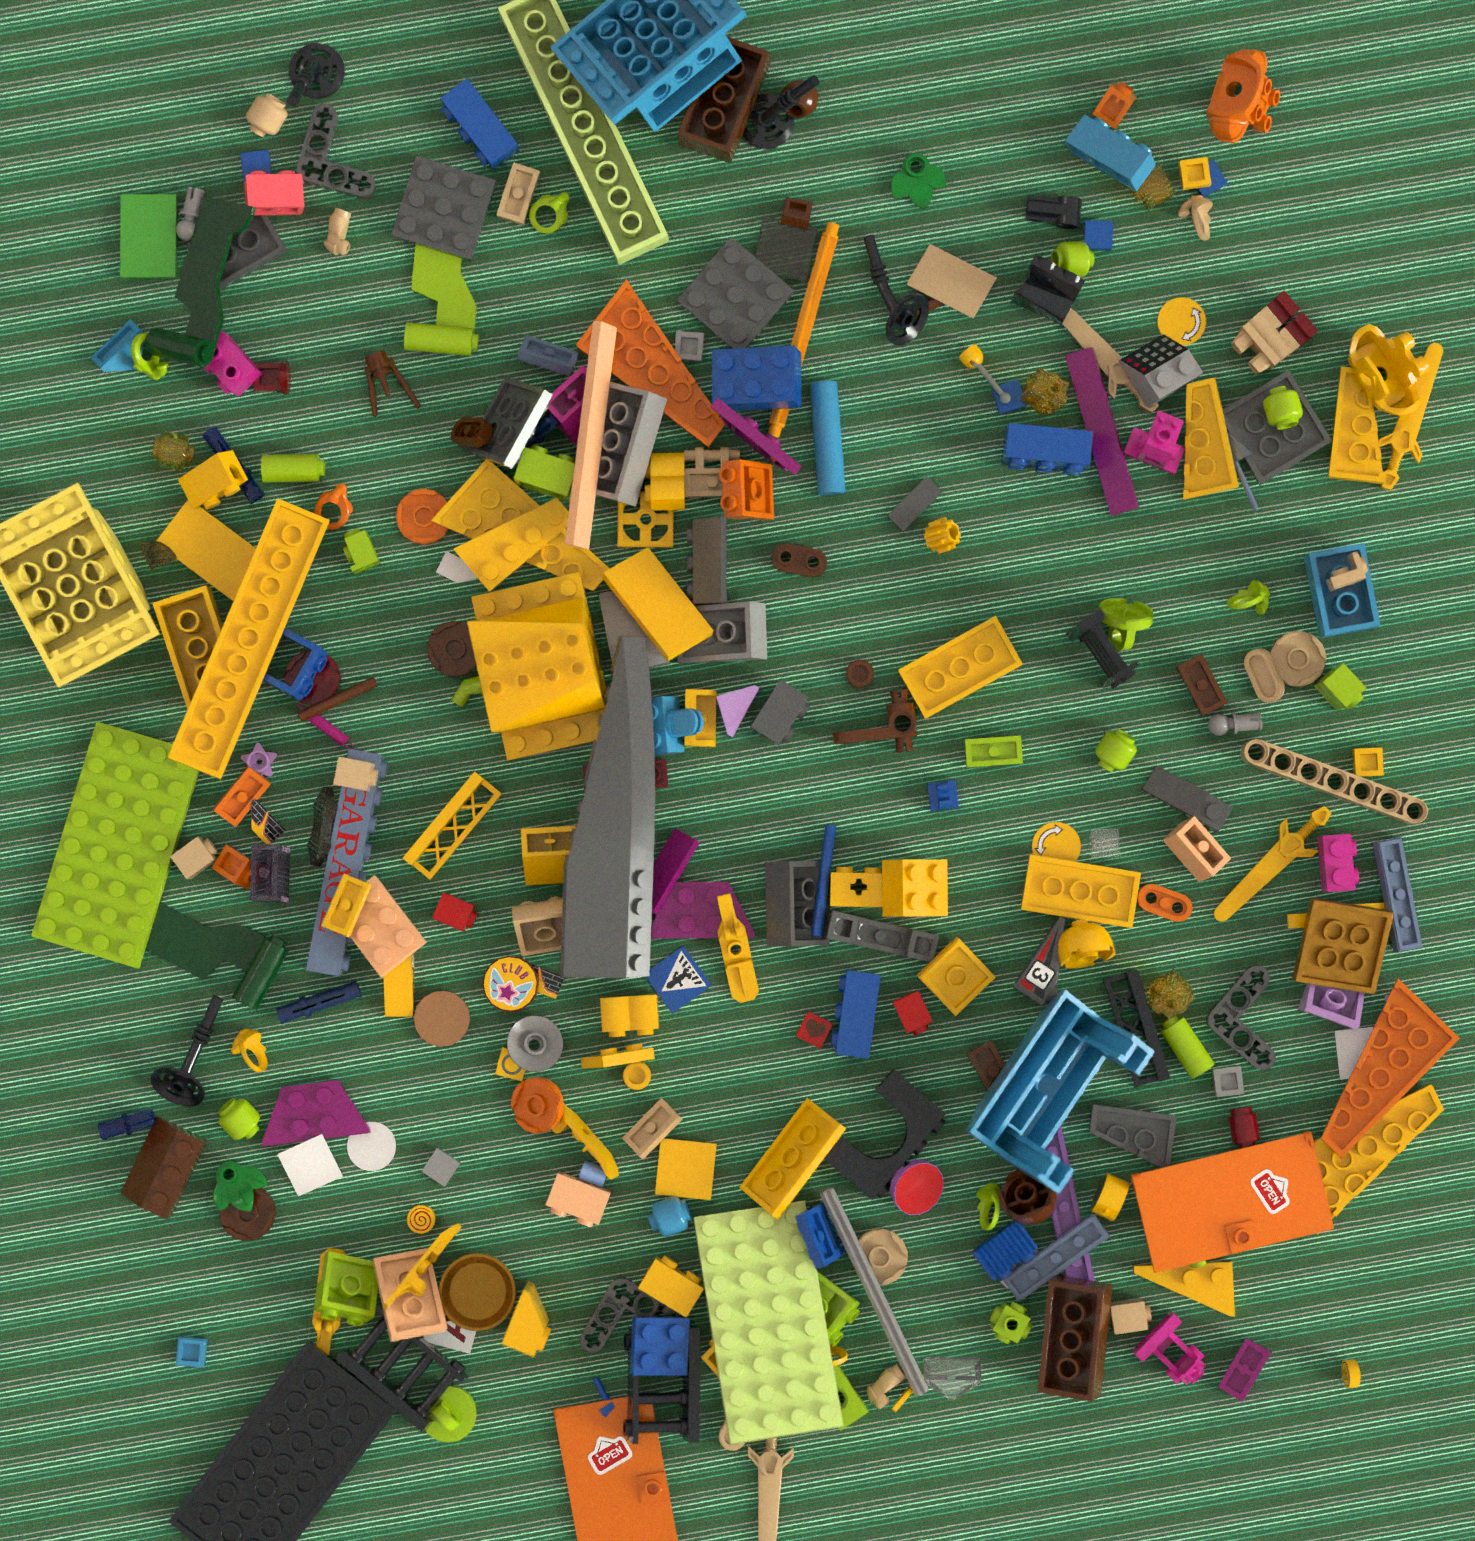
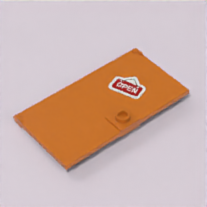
M1311 1131L1163 1168L1131 1174V1181L1154 1273L1334 1229Z
M628 1396L553 1409L577 1541H678L658 1433H638V1444H632L627 1440V1436L625 1437L623 1434V1421L627 1419ZM613 1402L615 1408L607 1417H604L599 1410ZM653 1404L639 1405L638 1422L656 1421Z

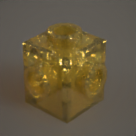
M1040 368L1028 377L1020 400L1032 406L1036 412L1049 415L1065 405L1068 399L1066 391L1069 383L1062 380L1058 374L1047 372Z
M1174 968L1164 977L1156 978L1148 989L1151 999L1149 1001L1150 1006L1157 1014L1163 1013L1169 1020L1175 1015L1182 1014L1188 1008L1189 1003L1195 999L1192 987Z

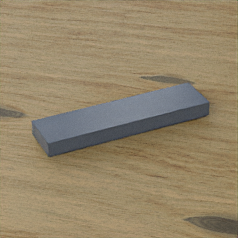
M1402 837L1372 842L1385 910H1390L1394 913L1390 927L1393 952L1422 948L1423 945Z
M1092 1213L1038 1252L1030 1261L1021 1264L1013 1270V1273L1003 1281L1018 1302H1020L1108 1239L1110 1234L1096 1215Z

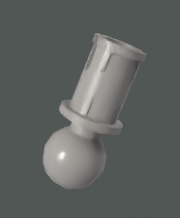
M187 187L183 211L179 212V214L184 216V219L178 222L176 226L178 237L184 241L192 239L196 225L195 219H198L205 191L202 189Z
M1233 712L1232 718H1227L1225 715L1216 714L1208 721V728L1212 734L1217 736L1225 735L1230 729H1233L1234 735L1238 731L1262 730L1263 725L1262 720H1260L1262 715L1261 712L1236 715Z

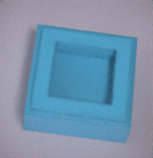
M179 1336L176 1365L204 1368L208 1338Z

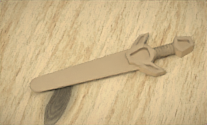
M1070 308L1062 324L1083 349L1094 348L1099 368L1108 377V394L1115 400L1117 386H1127L1126 388H1129L1128 390H1131L1130 392H1133L1132 394L1139 398L1138 407L1151 414L1158 408L1159 404L1157 403L1147 408L1118 362L1122 357Z
M777 1437L766 1440L765 1451L760 1455L748 1445V1457L758 1467V1541L777 1540L782 1468L794 1458V1447L782 1456L777 1452V1446H775L777 1445Z

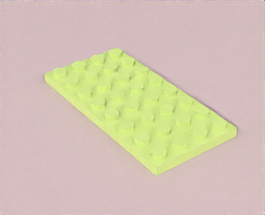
M805 1200L791 1202L779 1219L773 1217L762 1207L693 1218L730 1445L844 1426L817 1269H815L813 1261L809 1258L807 1246L802 1234L798 1230L795 1218L796 1215L806 1210Z

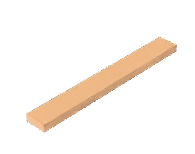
M593 321L565 538L566 545L588 550L617 331L616 327L602 321Z

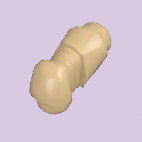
M335 208L332 216H329L327 241L323 242L330 253L346 255L349 252L350 243L344 239L351 213L339 208Z
M899 1364L886 1368L873 1385H868L867 1387L868 1400L870 1404L874 1402L877 1409H882L889 1404L890 1400L885 1394L906 1378Z

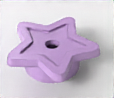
M256 743L253 752L242 755L241 760L258 773L271 777L272 769L270 764L275 760L277 754L265 752L261 744ZM258 759L262 760L261 764H257Z

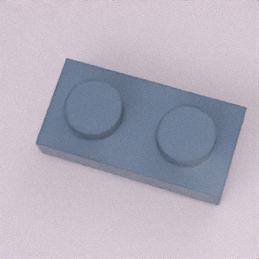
M526 335L519 349L517 359L531 365L552 370L558 374L570 376L578 360L579 352Z

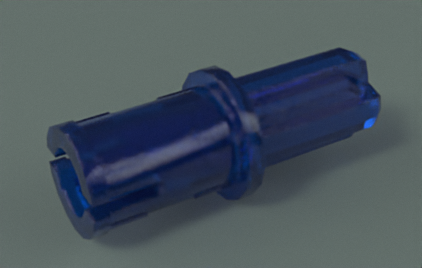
M152 1109L131 1115L124 1113L120 1118L99 1123L98 1129L103 1140L125 1133L131 1135L132 1131L156 1124V1117Z

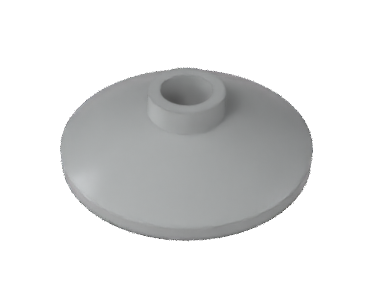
M529 1016L519 1020L511 1028L507 1038V1050L517 1066L526 1071L540 1072L549 1069L558 1061L563 1050V1038L558 1027L549 1019L541 1016ZM529 1042H537L538 1050H531Z

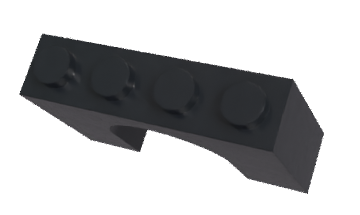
M894 1069L889 1072L875 1091L902 1114L906 1125V1134L902 1145L891 1155L876 1158L865 1155L841 1135L824 1158L872 1200L876 1196L881 1198L891 1186L888 1184V1181L902 1166H907L909 1163L906 1160L911 1154L918 1155L926 1146L927 1142L924 1139L931 1131L936 1134L946 1122L943 1119L945 1113Z

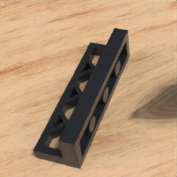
M1134 969L1104 978V985L1116 1025L1123 1030L1124 1026L1129 1028V1033L1131 1034L1133 1031L1143 1036L1145 1044L1155 1051L1148 1061L1152 1065L1154 1075L1139 1079L1138 1074L1130 1071L1134 1086L1138 1087L1151 1082L1170 1079L1139 971ZM1126 978L1129 991L1125 998L1122 999L1114 995L1111 983ZM1130 995L1132 997L1133 1004L1127 1002ZM1116 999L1122 1002L1119 1009L1116 1003ZM1125 1004L1135 1009L1137 1014L1132 1026L1121 1020L1120 1014ZM1138 1022L1140 1024L1141 1031L1135 1029Z

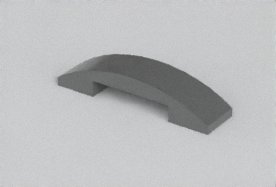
M831 911L825 938L931 962L935 957L939 935Z

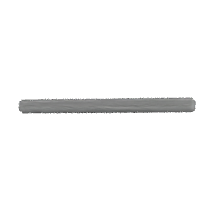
M828 1188L820 1193V1197L914 1395H923L928 1392V1386L834 1188Z

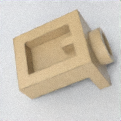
M1357 551L1347 556L1352 571H1349L1348 567L1332 572L1333 577L1326 580L1329 592L1360 582L1366 578L1365 573L1368 572L1367 564L1363 556L1359 557Z

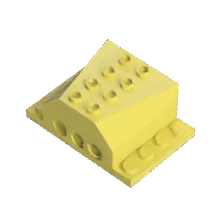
M79 483L0 524V581L57 687L64 686L160 635L148 613L151 607L140 579L117 536L100 512L92 508Z

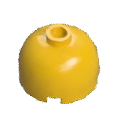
M1087 919L1072 922V927L1066 929L1060 936L1058 954L1061 967L1064 964L1065 968L1068 969L1089 967L1095 965L1094 960L1102 957L1103 962L1115 955L1114 944L1110 934L1104 927L1096 923H1088Z

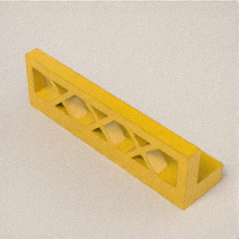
M474 772L404 855L403 859L431 880L500 798L502 793L477 772ZM482 784L494 795L486 804L475 805L474 793ZM471 797V805L464 806ZM483 807L481 811L476 815L475 808ZM472 808L473 820L469 825L457 826L456 814L460 809ZM453 819L454 827H446ZM458 829H465L458 837ZM446 830H454L455 842L451 847L439 848L438 836L440 833ZM435 841L436 848L428 849L430 845ZM447 850L440 859V851ZM436 851L437 863L429 872L417 861L425 852Z

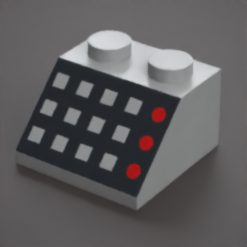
M1165 334L1118 361L1147 408L1152 407L1187 386V384L1192 383L1203 374L1189 349Z

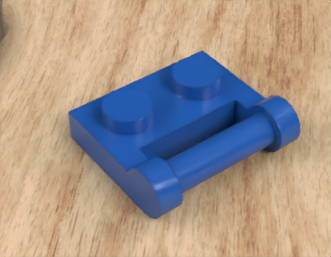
M823 1201L810 1206V1208L795 1216L798 1230L804 1238L809 1258L813 1261L815 1269L824 1267L846 1254L844 1246L839 1244Z

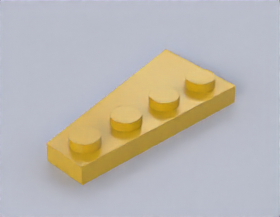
M1216 378L1189 383L1186 387L1183 500L1239 487Z

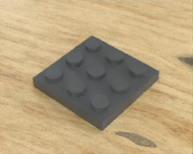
M416 156L391 236L472 261L495 190L496 180Z
M730 237L677 299V302L732 349L747 348L795 291L734 238Z
M1289 370L1223 409L1227 432L1252 453L1244 457L1243 460L1259 486L1332 442V439ZM1279 386H1285L1286 390H1295L1298 393L1303 409V415L1298 420L1299 424L1283 430H1278L1277 426L1269 425L1263 407V400L1270 395L1269 391Z
M505 376L483 416V419L492 424L493 436L488 444L479 448L466 447L465 450L473 455L512 469L514 464L520 460L522 450L528 439L535 433V426L541 415L547 411L552 394L545 389Z

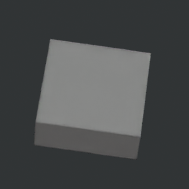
M676 331L675 351L681 361L702 362L704 333Z
M1240 1065L1212 1069L1215 1097L1245 1094Z
M437 1147L421 1172L445 1187L461 1162Z

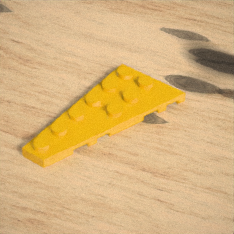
M485 460L431 521L474 539L540 505L491 461ZM564 529L526 561V563L556 576L581 572L584 588L593 592L604 581L602 578L603 572L610 569L590 550L566 545L567 529Z
M1428 1084L1403 1096L1341 1159L1320 1139L1321 1137L1314 1140L1332 1219L1355 1196H1358L1388 1166V1163L1397 1154H1400L1444 1110L1432 1084Z

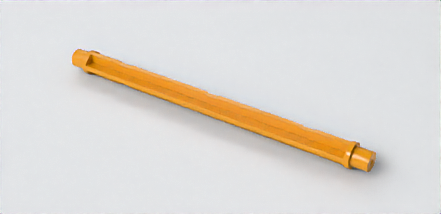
M828 222L825 232L822 233L815 264L812 268L797 321L796 331L791 342V346L795 345L801 352V367L839 237L837 233L840 225L833 222ZM790 408L772 409L768 423L770 425L768 433L776 439H779L781 430L785 427Z

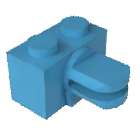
M679 696L652 698L655 755L685 752L683 737L696 735L702 731L704 726L703 715L696 709H680Z

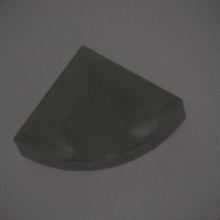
M147 540L139 544L150 569L177 559L175 553L167 545L159 541Z

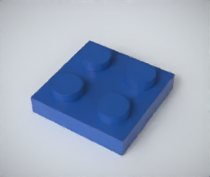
M632 1317L630 1374L687 1375L690 1318Z

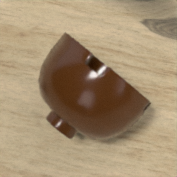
M1019 1169L1010 1173L1005 1178L1006 1183L1003 1189L1000 1188L998 1194L999 1203L1008 1217L1018 1224L1028 1226L1040 1224L1049 1218L1057 1202L1055 1191Z

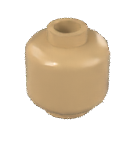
M269 93L265 96H257L246 114V119L251 124L249 129L261 137H264L265 134L276 135L288 116L284 108L286 104Z

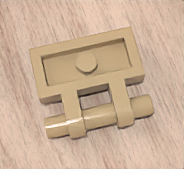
M695 447V450H684V461H695V468L684 469L685 498L722 497L723 483L719 478L722 462L740 459V449L729 450V447H720V450H704V447ZM704 461H721V468H704Z

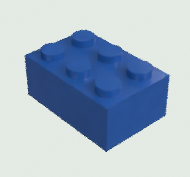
M795 345L712 350V404L719 398L734 411L801 408V352Z
M1008 423L1004 431L1001 464H1008L1007 468L1011 470H1024V467L1028 466L1035 467V471L1040 473H1052V469L1063 470L1064 475L1079 476L1080 472H1085L1090 466L1093 431Z

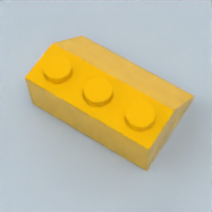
M528 1281L502 1342L503 1345L534 1357L537 1350L543 1351L551 1332V1328L547 1327L549 1318L533 1282Z

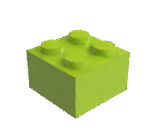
M532 445L531 449L524 447L514 476L516 485L570 503L575 459L564 454H559L558 458L551 456L547 453V449Z

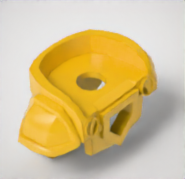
M1368 324L1353 334L1349 348L1350 356L1347 358L1348 362L1355 370L1356 376L1379 411L1383 410L1397 416L1408 415L1420 406V397L1413 384L1417 382V378L1429 371V364L1423 356L1414 358L1410 349L1415 346V341L1409 332L1394 337V340L1392 338L1387 340L1378 327ZM1376 367H1381L1386 371L1387 378L1385 381Z

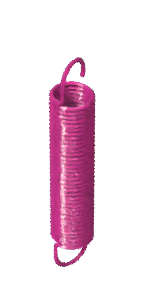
M318 714L308 719L315 727L324 732L329 738H332L340 746L344 745L349 749H354L353 745V748L345 745L349 737Z

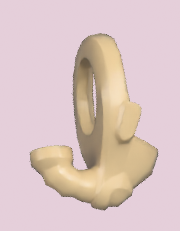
M1192 195L1190 199L1181 205L1178 216H1189V209L1191 208L1196 233L1201 240L1206 241L1210 238L1209 222L1211 218L1208 212L1212 208L1213 203L1210 199L1204 198L1201 195Z

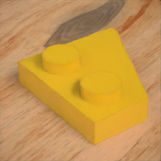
M642 1043L627 1045L626 1051L617 1052V1048L600 1050L601 1055L580 1058L582 1069L604 1068L655 1059L653 1048H643Z

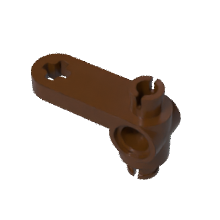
M908 689L900 691V698L898 697V690L890 691L892 705L886 706L888 727L833 733L834 745L895 739L896 753L904 752L903 744H905L906 752L914 751L912 737H917V720L914 703H908ZM904 716L909 720L910 727L907 731L901 732L895 728L894 721L897 717Z

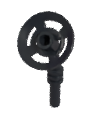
M312 43L303 46L294 54L289 66V76L294 86L287 98L289 106H296L302 95L313 99H321L332 95L339 89L344 79L345 68L341 56L335 49L325 44ZM312 50H322L331 56L327 59L318 55L313 56ZM303 56L304 58L299 67L300 72L296 75L297 62ZM337 65L336 77L330 84L328 81L332 77L333 66ZM324 67H328V73H327L326 77L324 78V75H325V68H324ZM312 83H320L321 90H310L309 88Z
M812 75L794 89L790 88L779 96L773 94L758 95L755 104L760 101H768V104L758 105L752 110L749 119H753L754 128L758 133L755 137L752 136L746 126L742 135L750 145L759 149H774L784 144L793 131L794 118L786 113L787 122L780 121L779 114L783 110L787 111L799 103L802 96L818 86L820 83L818 77ZM767 108V110H763L760 114L757 113L759 110ZM773 126L776 127L773 131L765 132L766 130H770L771 128H773ZM779 131L783 132L782 135L778 138L771 141H765V137L774 136Z
M874 235L865 236L863 239L872 267L869 271L873 273L871 278L875 279L873 285H877L890 313L886 323L887 339L894 345L907 344L920 333L927 321L929 314L928 301L921 294L914 293L904 297L897 303L887 283L889 281V277H886L888 273L884 271L886 266L882 265ZM908 300H916L911 305L905 303ZM917 309H919V315L917 316V319L915 321ZM896 329H904V334L900 336H894V332Z
M213 995L201 1024H197L198 1030L194 1031L196 1035H192L191 1039L193 1042L181 1069L162 1067L156 1069L151 1076L153 1088L170 1102L182 1106H195L200 1104L205 1097L203 1086L190 1074L203 1045L208 1043L206 1039H210L209 1034L213 1032L211 1027L223 1002V999L219 996ZM164 1072L165 1075L163 1080L161 1081L160 1074ZM198 1087V1094L194 1095V1091Z

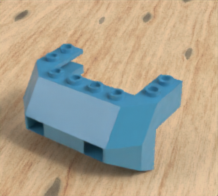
M1060 990L1036 1018L976 1107L965 1131L1019 1170L1059 1194L1075 1170L1061 1162V1159L1053 1153L1045 1149L1046 1146L1051 1142L1053 1136L1068 1117L1069 1112L1079 1097L1082 1096L1084 1090L1099 1071L1106 1058L1139 1075L1155 1051L1135 1035L1099 1017L1067 990Z

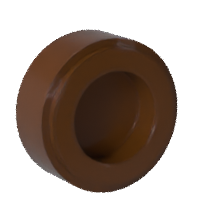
M865 660L851 662L846 670L847 681L856 688L868 686L874 677L873 667Z

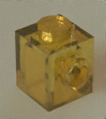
M1160 163L1156 164L1137 191L1131 189L1137 201L1142 200L1147 211L1171 199L1175 194V190Z

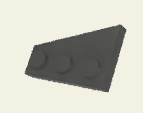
M1092 1104L1088 1132L1163 1168L1171 1165L1177 1116Z

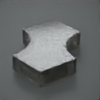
M329 787L322 788L313 805V828L307 844L312 866L320 867L331 849V829L337 807L334 792Z

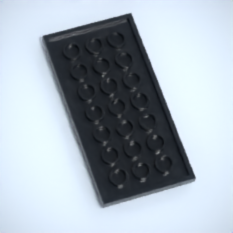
M308 1340L168 1522L192 1541H297L397 1410L355 1375Z

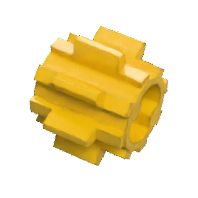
M946 517L928 523L929 526L924 529V539L926 540L927 547L931 548V551L937 550L938 554L956 548V544L960 542L959 538L961 536L957 523L955 524L953 520H947Z

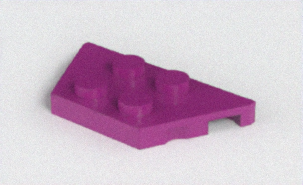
M719 398L711 405V408L720 414V419L734 434L772 465L786 472L789 471L793 475H796L802 468L799 463L780 449L779 445L781 443L769 433L764 436L759 432V425L747 415L742 418Z
M676 882L651 925V939L718 938L717 931L722 919L717 896L731 893L736 918L745 926L747 938H755V933L729 882Z
M339 1080L281 1087L262 1140V1147L303 1142L321 1134L324 1139L371 1133V1128L366 1124L358 1108L349 1098Z

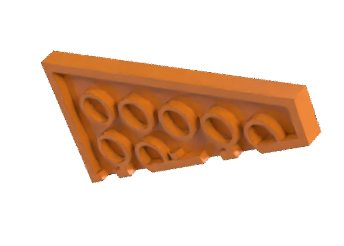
M1399 979L1396 980L1320 1138L1340 1159L1460 1039Z

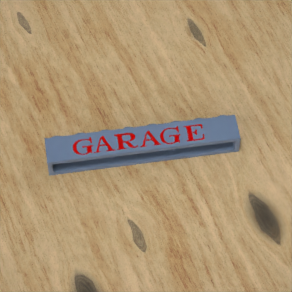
M348 749L347 758L375 764L374 769L378 770L376 786H371L370 792L341 786L306 966L308 971L342 976L343 971L347 972L349 969L351 955H347L348 944H353L354 941L351 937L348 938L321 925L343 874L366 882L367 872H363L364 861H369L372 845L368 844L370 833H375L377 817H374L373 814L375 805L380 806L383 790L378 788L380 778L386 777L388 762L384 761V755Z

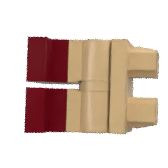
M1285 290L1238 331L1239 334L1230 344L1239 355L1249 347L1255 352L1256 356L1247 364L1256 375L1267 368L1271 370L1318 332L1317 328L1303 312L1282 330L1278 331L1279 327L1300 310Z

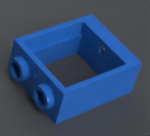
M285 628L282 636L310 650L311 653L291 687L268 674H265L263 682L301 701L303 696L306 697L313 687L312 680L316 673L321 672L325 667L328 653L322 647Z

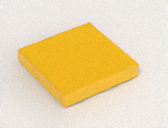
M958 937L954 938L916 975L955 1016L996 978Z
M664 1138L660 1142L655 1195L711 1200L717 1143Z

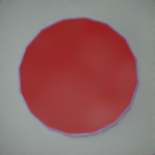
M915 1159L909 1162L911 1164L905 1167L902 1166L897 1170L890 1186V1195L895 1206L908 1215H920L929 1211L938 1202L944 1186L942 1173L934 1164L924 1159Z

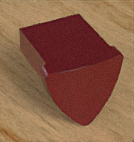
M288 360L275 363H254L263 373L262 376L254 381L255 393H290L291 372Z

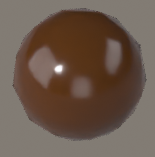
M792 80L783 88L781 94L790 88L794 89L805 80ZM816 88L802 96L799 103L784 111L789 116L797 119L811 115L818 107L819 94Z

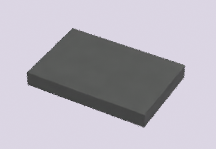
M254 215L249 226L242 233L233 235L219 283L220 290L288 252L267 215Z

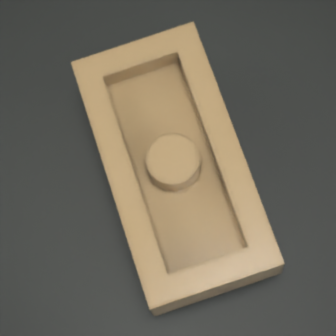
M513 162L496 214L498 218L524 225L540 176L539 170Z
M661 1098L622 1139L640 1158L644 1159L681 1122L682 1118Z

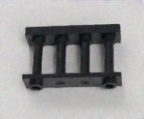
M1099 608L1066 632V635L1071 642L1079 639L1080 642L1085 643L1108 677L1100 685L1103 688L1110 685L1114 689L1136 674L1133 669L1139 666L1137 661H1134L1128 666L1126 665L1102 629L1104 626L1101 622L1107 617L1102 609Z
M378 1305L375 1311L382 1316L356 1350L344 1349L336 1357V1360L423 1432L433 1422L429 1417L431 1414L429 1412L455 1378L460 1382H464L469 1378L465 1373L466 1367L454 1358L450 1361L422 1336L399 1340L381 1364L371 1369L364 1363L366 1360L365 1355L387 1329L383 1307ZM414 1342L425 1354L401 1384L393 1387L386 1381V1374L410 1344ZM435 1360L447 1371L422 1403H417L415 1406L407 1399L409 1396L408 1392Z
M689 1325L687 1375H679L680 1378H683V1389H680L679 1392L639 1393V1376L663 1375L630 1374L632 1326H628V1333L624 1334L623 1339L624 1350L628 1351L627 1419L623 1421L624 1436H627V1440L632 1444H638V1433L679 1432L687 1442H700V1328L696 1325ZM679 1404L683 1406V1418H679V1421L638 1422L639 1405Z

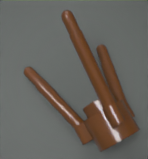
M385 351L374 352L365 357L367 367L364 370L368 380L370 403L374 417L378 416L374 378L380 380L385 395L390 396V390L385 378L390 375V369L415 407H421L416 396L397 369L393 358H388Z

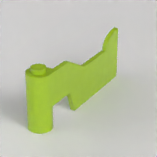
M415 244L411 290L438 302L436 325L406 322L404 350L472 356L473 351H478L479 334H475L477 306L461 275L462 258Z

